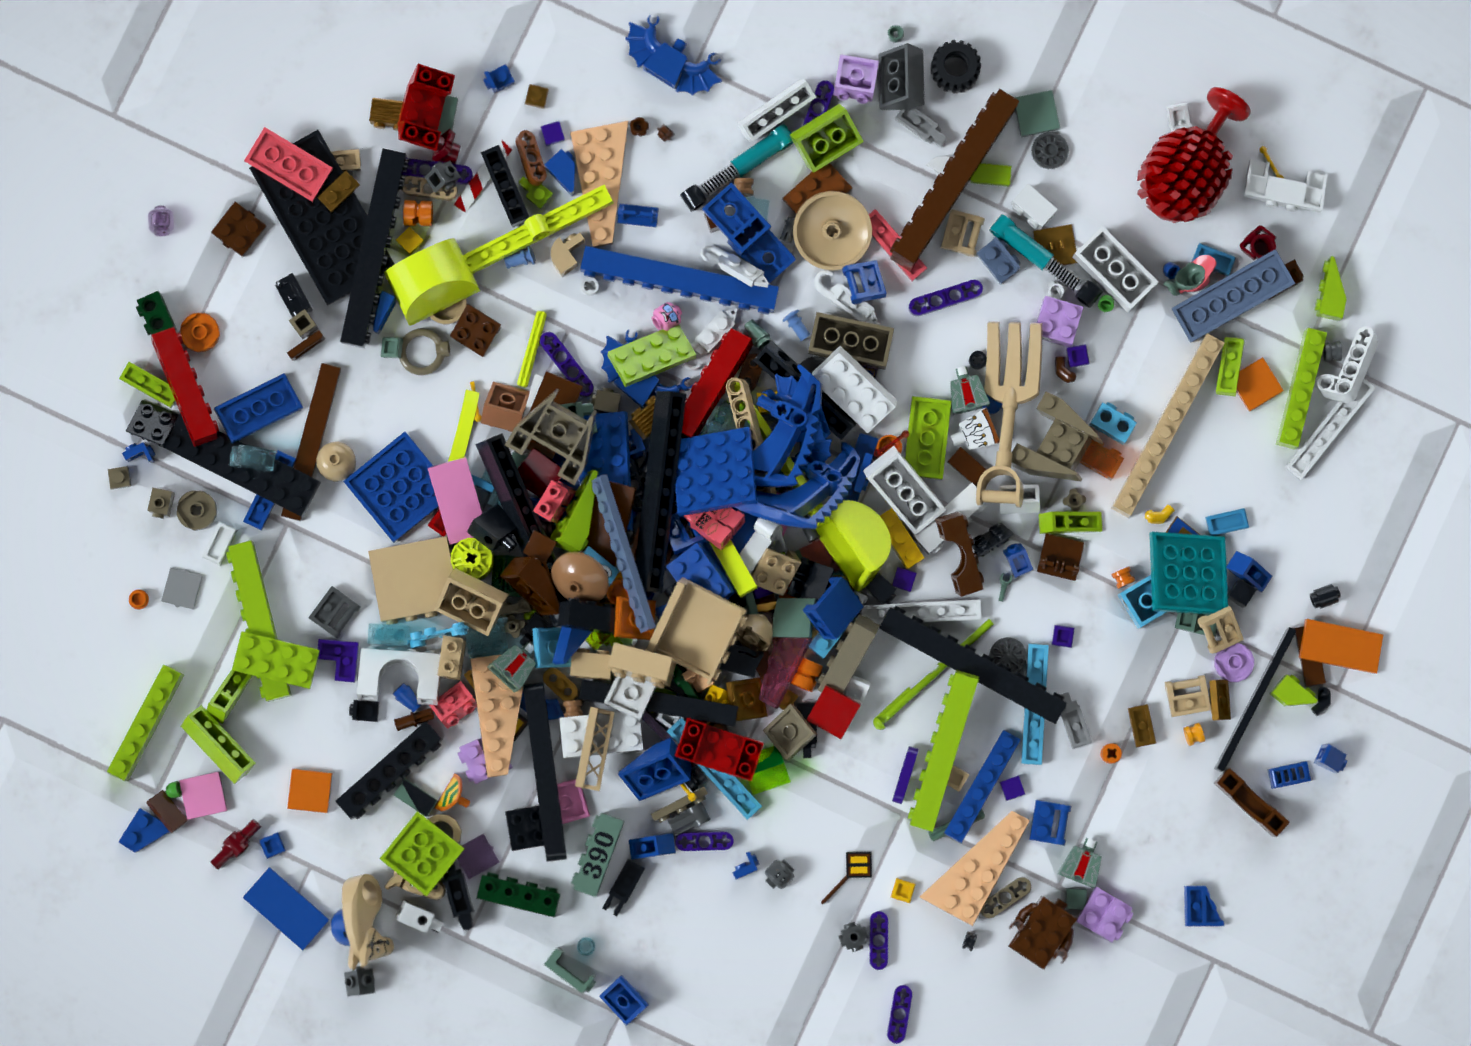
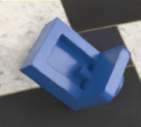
M144 442L138 445L136 443L131 444L122 453L128 462L144 454L150 463L155 462L153 456L156 454L151 445L147 446Z

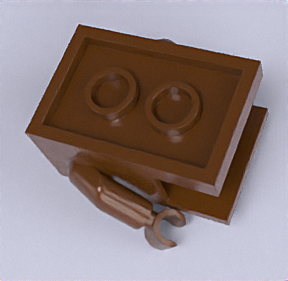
M1040 896L1036 903H1030L1022 908L1009 926V929L1016 926L1018 931L1008 947L1041 969L1046 968L1052 957L1056 959L1057 956H1061V964H1063L1068 958V952L1072 946L1074 936L1072 926L1077 918L1065 911L1068 904L1059 898L1053 903L1044 896Z

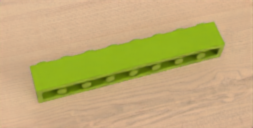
M247 541L228 546L229 551L226 552L228 563L233 565L234 571H231L233 582H237L238 590H236L238 602H242L243 609L240 612L242 620L246 621L248 626L245 632L278 640L254 542ZM257 677V679H261L262 686L259 687L262 699L265 698L267 702L292 696L289 684Z
M956 670L955 675L950 674L947 684L951 686L949 694H944L942 705H945L944 712H939L936 724H939L938 732L933 731L930 743H934L932 751H927L924 761L928 762L927 769H922L919 778V781H922L921 789L916 788L913 800L917 802L915 808L911 807L908 819H911V826L931 832L934 830L979 680L978 676Z

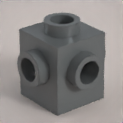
M451 161L446 163L438 162L425 176L434 193L453 189L456 186L455 182L461 178Z
M855 922L843 925L844 929L840 930L842 935L838 936L841 946H846V949H851L852 952L864 949L863 945L867 944L865 939L869 938L866 928H861V925H856ZM851 934H857L858 939L852 941L850 939Z
M357 966L355 970L344 972L347 996L375 993L373 969L364 970L363 967Z

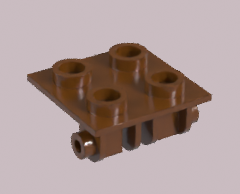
M467 304L450 337L484 357L495 335L499 333L501 324L470 304Z
M1045 534L1037 572L1076 581L1084 542Z

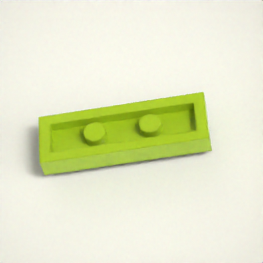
M1224 337L1225 343L1222 349L1216 394L1236 397L1244 339Z
M128 362L119 379L172 408L176 401L169 384Z

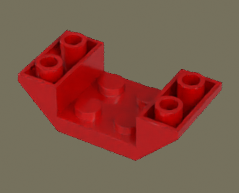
M419 63L417 64L406 88L398 120V140L437 151L441 135L438 127L445 98L451 94L455 75Z
M687 718L675 757L752 781L764 743Z

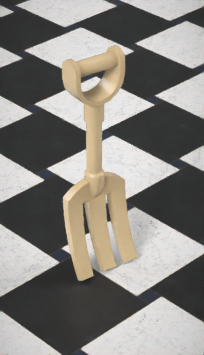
M989 321L987 323V361L984 390L990 398L1002 403L1003 417L996 464L984 471L979 478L976 491L977 505L982 506L983 502L1016 504V507H1022L1024 488L1017 473L1011 469V447L1015 412L1018 409V404L1029 402L1039 396L1042 365V323L1030 324L1025 386H1021V322L1009 323L1003 386H1000V322ZM999 475H1008L1016 480V491L985 489L990 480Z

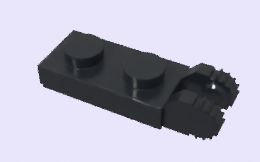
M627 859L602 909L607 910L610 907L613 897L621 900L613 914L617 917L624 903H627L645 867Z

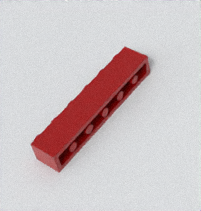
M173 327L152 334L151 342L193 446L196 447L216 440L219 428L215 420L212 421L210 417L212 411L209 403L204 402L203 397L205 394L202 386L197 385L195 380L198 379L194 367L191 368L188 363L190 356L188 351L182 348L183 339L180 332L176 333Z
M732 328L723 335L720 347L713 351L711 362L708 366H704L700 380L693 384L691 394L688 399L686 398L681 438L699 436L725 393L728 380L734 378L753 347L752 338Z

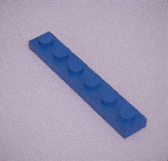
M1005 730L1002 731L946 828L945 835L962 844L1021 739Z

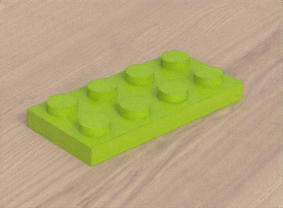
M680 325L670 328L669 331L662 329L608 351L607 356L624 386L627 387L696 358V353Z
M912 396L905 459L920 477L942 480L951 401Z
M241 631L232 671L311 689L320 650Z

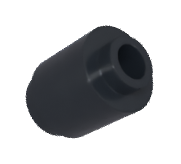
M1332 584L1315 589L1313 593L1309 594L1315 609H1322L1338 603V598L1341 597L1338 587H1334Z

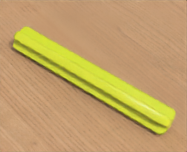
M537 311L517 382V385L520 387H528L547 314L543 311Z

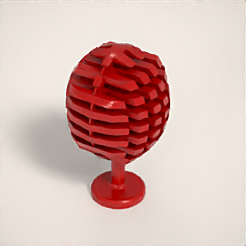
M1220 87L1211 88L1207 93V101L1216 111V114L1207 129H1201L1197 126L1183 127L1160 136L1146 156V160L1141 164V170H1138L1137 181L1145 180L1141 181L1140 187L1142 189L1138 190L1137 195L1141 199L1147 198L1145 203L1149 206L1146 207L1162 220L1177 223L1182 221L1188 222L1211 213V209L1216 206L1217 200L1223 195V190L1229 185V180L1232 179L1233 168L1225 169L1229 168V160H1232L1233 155L1229 151L1222 152L1224 151V146L1222 145L1224 142L1216 135L1227 118L1233 121H1245L1251 114L1248 104L1235 93Z

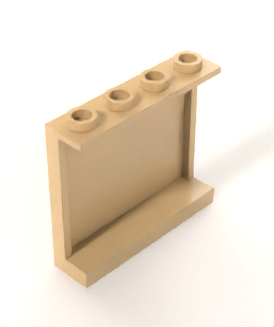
M447 536L368 551L382 623L386 622V625L398 624L400 619H406V622L418 620L417 616L425 615L426 618L437 616V611L434 609L447 578L453 571Z
M682 577L677 582L645 651L657 652L661 655L673 657L676 663L708 679L707 684H710L713 680H718L722 672L719 668L722 662L726 663L730 655L728 649L730 645L734 646L738 639L737 630L738 628L742 629L747 620L744 617L747 610Z

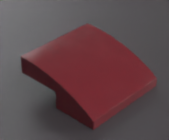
M535 447L517 467L526 489L539 498L542 497L551 480L558 482L561 477L557 476L561 466Z

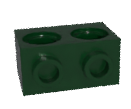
M159 291L137 300L138 306H136L139 316L144 317L146 321L144 328L148 335L173 327L176 330L167 305ZM155 302V309L147 311V304ZM157 320H163V326L160 329L154 328V323Z

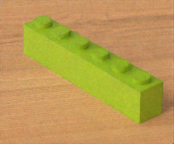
M1307 328L1304 331L1276 445L1294 450L1299 447L1327 332Z
M163 664L107 770L108 773L124 781H129L184 674Z

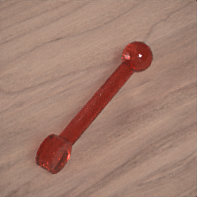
M904 430L899 437L888 443L886 446H884L880 450L876 449L874 451V456L880 457L882 455V452L893 446L895 443H897L903 438L909 437V432L907 430Z

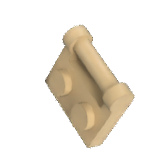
M951 209L941 248L975 257V247L985 218ZM970 221L974 223L968 247H963L962 243L967 224Z
M1230 606L1198 619L1199 627L1203 629L1208 641L1207 647L1210 653H1217L1244 640ZM1213 624H1216L1221 640L1218 642L1215 640L1210 627Z
M1204 675L1198 676L1196 679L1173 683L1171 681L1165 682L1171 717L1211 710ZM1200 687L1201 692L1174 696V690Z

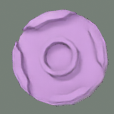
M1236 643L1216 653L1214 667L1222 679L1228 680V682H1240L1252 673L1254 657L1245 645Z

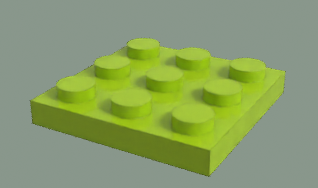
M417 811L379 859L421 893L428 896L464 851V848Z

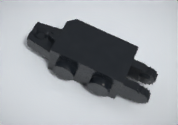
M453 863L447 873H445L443 881L453 918L458 917L461 927L466 931L473 926L471 913L475 911L465 875L461 869L456 870L455 863Z

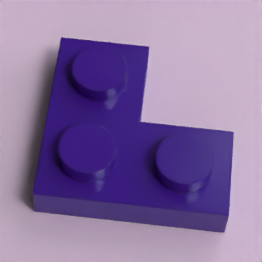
M318 639V650H320L318 659L336 661L335 681L355 683L359 643Z

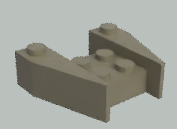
M556 389L518 422L505 446L523 455L532 439L567 458L557 476L575 485L588 463L597 411L594 410L589 420H585L554 402L559 392V389Z
M1045 392L1036 409L1042 416L1052 420L1053 423L1037 452L1017 443L1012 451L1011 465L1029 475L1082 481L1081 476L1075 472L1091 441L1094 440L1100 444L1103 441L1063 399Z

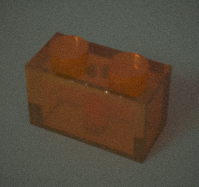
M1092 440L1080 464L1111 481L1124 458L1121 457L1122 453L1114 448L1109 450L1104 447V443L1100 444Z

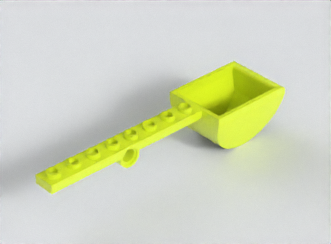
M602 185L544 215L536 214L529 217L524 222V225L464 255L456 239L451 238L403 259L387 269L384 275L391 286L408 325L411 326L480 292L473 276L474 273L614 203L605 185Z
M739 382L734 386L735 391L738 392L741 388ZM742 401L739 405V409L741 411H743L746 407L744 401ZM755 407L764 442L772 433V430ZM790 455L781 469L786 476H789L795 465ZM803 475L796 477L798 484L792 487L795 489L807 482ZM843 500V503L837 504V510H831V516L824 517V522L817 523V528H815L820 535L819 539L845 577L848 578L855 591L859 592L868 586L890 554L891 537L885 522L873 509L860 502ZM820 503L808 514L813 516L823 507V504Z

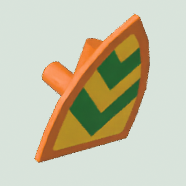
M454 773L435 805V809L445 811L456 803L465 808L469 806L470 801L461 796L462 779L459 775Z

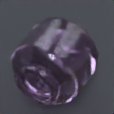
M165 206L154 207L148 213L149 230L156 236L169 235L174 229L173 212Z

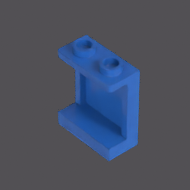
M831 577L828 580L831 586L816 604L806 605L803 609L823 639L837 640L864 607L858 595L852 591L848 581L843 577Z

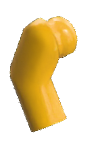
M1167 504L1161 512L1146 511L1144 517L1151 524H1162L1175 510Z

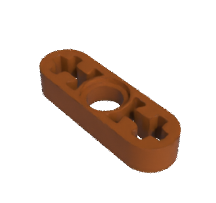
M523 130L516 137L515 143L528 182L534 186H539L546 179L547 173L535 136L532 132ZM527 154L533 155L536 161H529Z

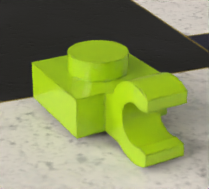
M524 176L518 182L522 188L528 191L525 197L539 209L553 195L542 184L539 186L530 184Z

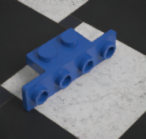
M863 433L859 434L854 449L860 457V466L855 481L851 482L852 488L847 490L848 495L842 497L843 500L858 502L861 491H866L869 480L866 479L863 470L874 462L872 458L878 438Z

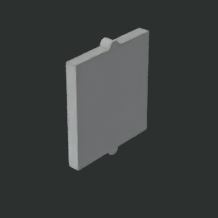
M170 568L161 601L174 604L176 607L182 606L194 609L202 576L190 573L188 570L182 571Z

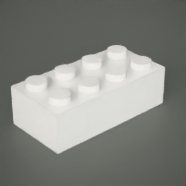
M1103 226L1073 255V258L1127 312L1132 310L1158 283Z
M841 346L812 372V375L822 384V390L867 433L896 407L897 399Z
M895 446L863 470L867 479L915 535L946 511L942 502Z
M615 712L607 754L643 751L641 721L625 713ZM598 714L597 723L601 728L609 723L610 715ZM589 715L559 718L563 758L581 757ZM599 732L593 738L597 748L605 743V737L602 732ZM593 745L591 748V752L595 750ZM604 747L599 750L601 754H603ZM595 752V753L592 754L591 756H593V755H599V753H598V752Z

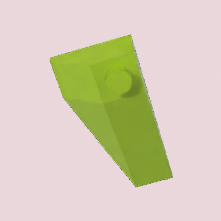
M592 470L587 472L575 492L576 500H573L570 505L568 504L565 509L566 517L562 521L559 520L550 536V539L557 542L555 547L569 552H580L585 549L588 543L587 537L590 531L595 495L592 489V480L597 478L598 471Z

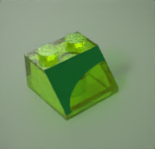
M775 746L761 751L752 781H748L752 795L791 782L782 755Z

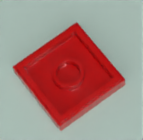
M825 685L806 720L842 739L861 704Z

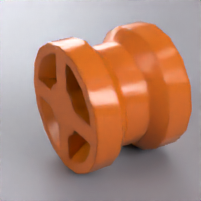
M1129 566L1111 574L1117 581L1116 586L1118 589L1136 581L1130 574L1131 569Z
M1111 743L1103 746L1100 755L1104 762L1112 764L1120 760L1122 751L1118 745Z

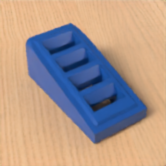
M385 291L380 293L373 331L378 335L381 333L397 302L394 296Z
M1307 761L1267 769L1271 789L1311 781ZM1301 766H1302L1303 773H1304V778H1302V779H1301V777H1300L1299 768H1298V767H1301ZM1292 768L1295 769L1297 780H1293ZM1283 770H1287L1289 778L1288 782H1286ZM1277 771L1280 772L1282 783H1278Z

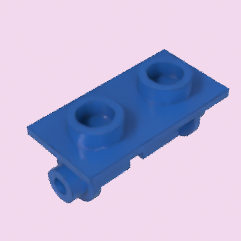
M619 204L617 223L657 227L659 208Z

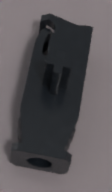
M735 644L734 646L730 645L728 652H730L729 658L726 663L722 662L719 669L755 678L756 668L763 658L764 652L760 651L759 657L753 658L747 654L738 653V651L748 653L754 657L756 656L755 651Z

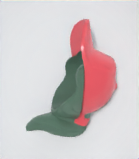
M1201 255L1180 269L1174 281L1167 280L1164 282V285L1175 296L1180 295L1184 291H1200L1209 284L1210 275L1216 267V260L1210 255Z

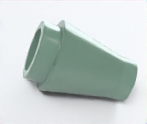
M753 319L744 325L749 337L752 338L754 347L760 350L771 342L770 334Z

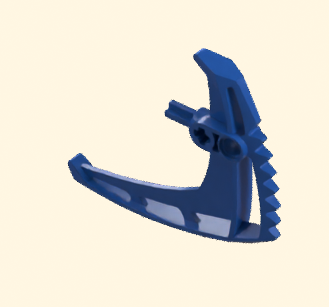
M800 364L797 365V368L801 372V377L789 403L781 400L776 402L763 394L757 399L756 405L771 412V416L779 420L769 437L753 450L754 470L768 472L765 477L755 476L756 486L797 485L796 477L803 475L800 467L808 465L805 457L812 454L808 447L815 444L812 436L818 433L813 426L820 422L815 415L821 411L822 384ZM815 388H816V394H815V400H814L813 408H812L811 413H808V412H809V409H810V406H811V403H812V400H813ZM800 418H805L802 424H797ZM806 432L799 456L789 476L778 474L788 459L800 433Z
M841 442L842 452L829 465L822 461H814L812 463L807 461L808 465L800 467L801 471L805 472V477L809 479L803 485L783 494L765 493L756 490L757 503L736 506L735 508L784 526L817 528V523L824 522V517L831 516V510H837V504L843 503L842 497L848 495L847 490L852 488L851 482L855 481L859 470L860 457L854 447L846 442ZM798 456L795 457V461H793L794 464L796 463ZM828 496H832L828 500V502L809 519L803 517L812 509H814L817 505H819L825 498H827Z

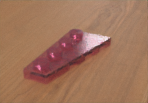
M773 637V647L771 655L768 657V668L766 674H764L759 700L775 709L779 708L813 637Z

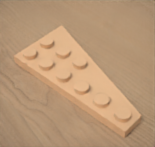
M628 121L570 132L582 194L584 195L605 185L614 203L587 217L594 248L613 244Z
M500 655L470 659L487 778L508 775L523 691L522 686L520 690L514 693L487 668Z
M1011 811L928 888L920 898L973 926L1030 820Z

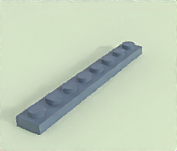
M607 474L592 480V489L599 502L598 508L605 521V530L610 536L611 548L617 558V567L623 577V586L629 596V605L634 611L636 626L639 628L640 633L647 632L656 628Z

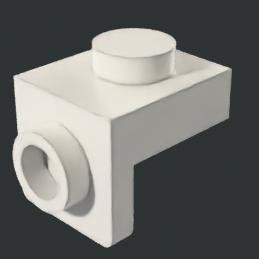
M1187 103L1167 106L1171 131L1183 127H1193L1190 124Z
M853 675L844 695L860 703L862 706L871 683Z

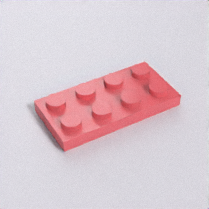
M264 127L244 160L249 165L311 202L315 200L333 170L331 166Z

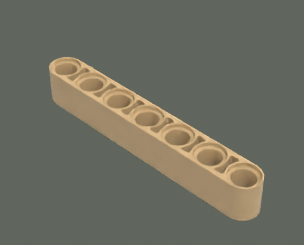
M736 377L731 378L726 384V390L736 429L744 428L745 422L747 420L750 421L752 439L756 442L753 449L755 450L763 443V438L750 388L746 380ZM737 382H739L741 385V388L738 392H736L734 389V386ZM742 401H744L746 404V407L743 411L739 409V405ZM755 470V476L765 477L768 473ZM756 486L757 491L777 494L775 487L761 488Z

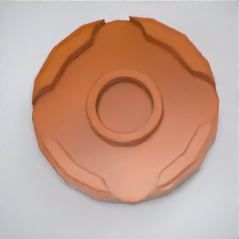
M193 313L182 322L180 334L183 344L191 351L206 352L217 344L220 329L216 320L210 315Z

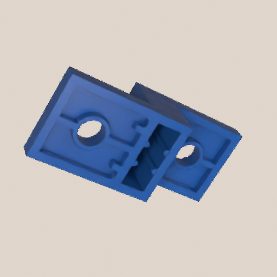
M732 182L702 208V211L728 238L727 243L741 259L762 270L769 284L796 261V258L770 231L771 225ZM728 205L735 208L736 212L732 216H728L724 212V208ZM765 253L773 255L774 261L772 263L764 262L763 255Z

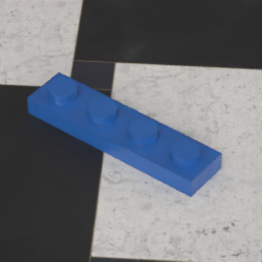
M279 450L274 459L292 468L296 461V458ZM256 494L243 522L262 531L275 503Z

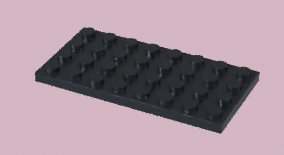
M316 130L293 143L333 168L313 202L253 166L249 169L325 303L329 306L351 293L367 214L354 192L333 212L317 198L343 172L319 130ZM387 249L385 255L388 256L387 266L382 267V275H384L387 269L395 265Z

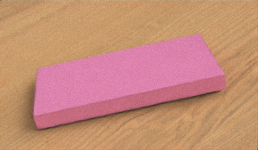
M466 457L427 468L449 544L458 543L466 538H474L467 531L472 521L480 516L482 511Z

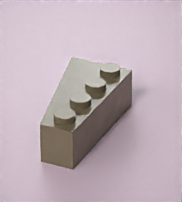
M860 613L858 614L855 622H851L845 631L848 633L845 640L840 639L836 647L838 650L836 656L832 655L826 665L829 667L826 674L824 672L821 673L817 681L820 684L817 689L818 691L822 692L825 685H828L843 694L873 641L880 624L873 622L868 617L862 616Z

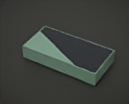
M405 778L394 793L395 797L425 817H428L438 800Z

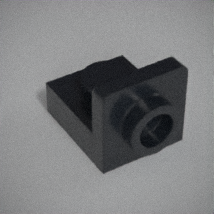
M354 700L353 704H350L349 716H352V720L378 722L379 702Z

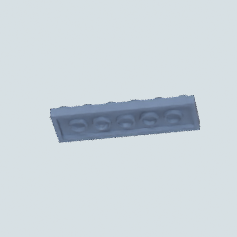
M1275 249L1171 309L1191 343L1291 287L1295 282Z

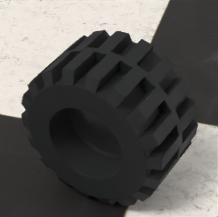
M951 40V43H943V46H940L936 53H934L931 63V74H933V80L937 82L939 88L942 86L946 92L951 90L952 93L957 91L961 93L965 89H970L975 84L981 69L980 55H977V50L971 48V44L968 43L966 45L962 40L960 42ZM952 57L961 58L967 65L966 73L961 76L950 75L945 70V61Z

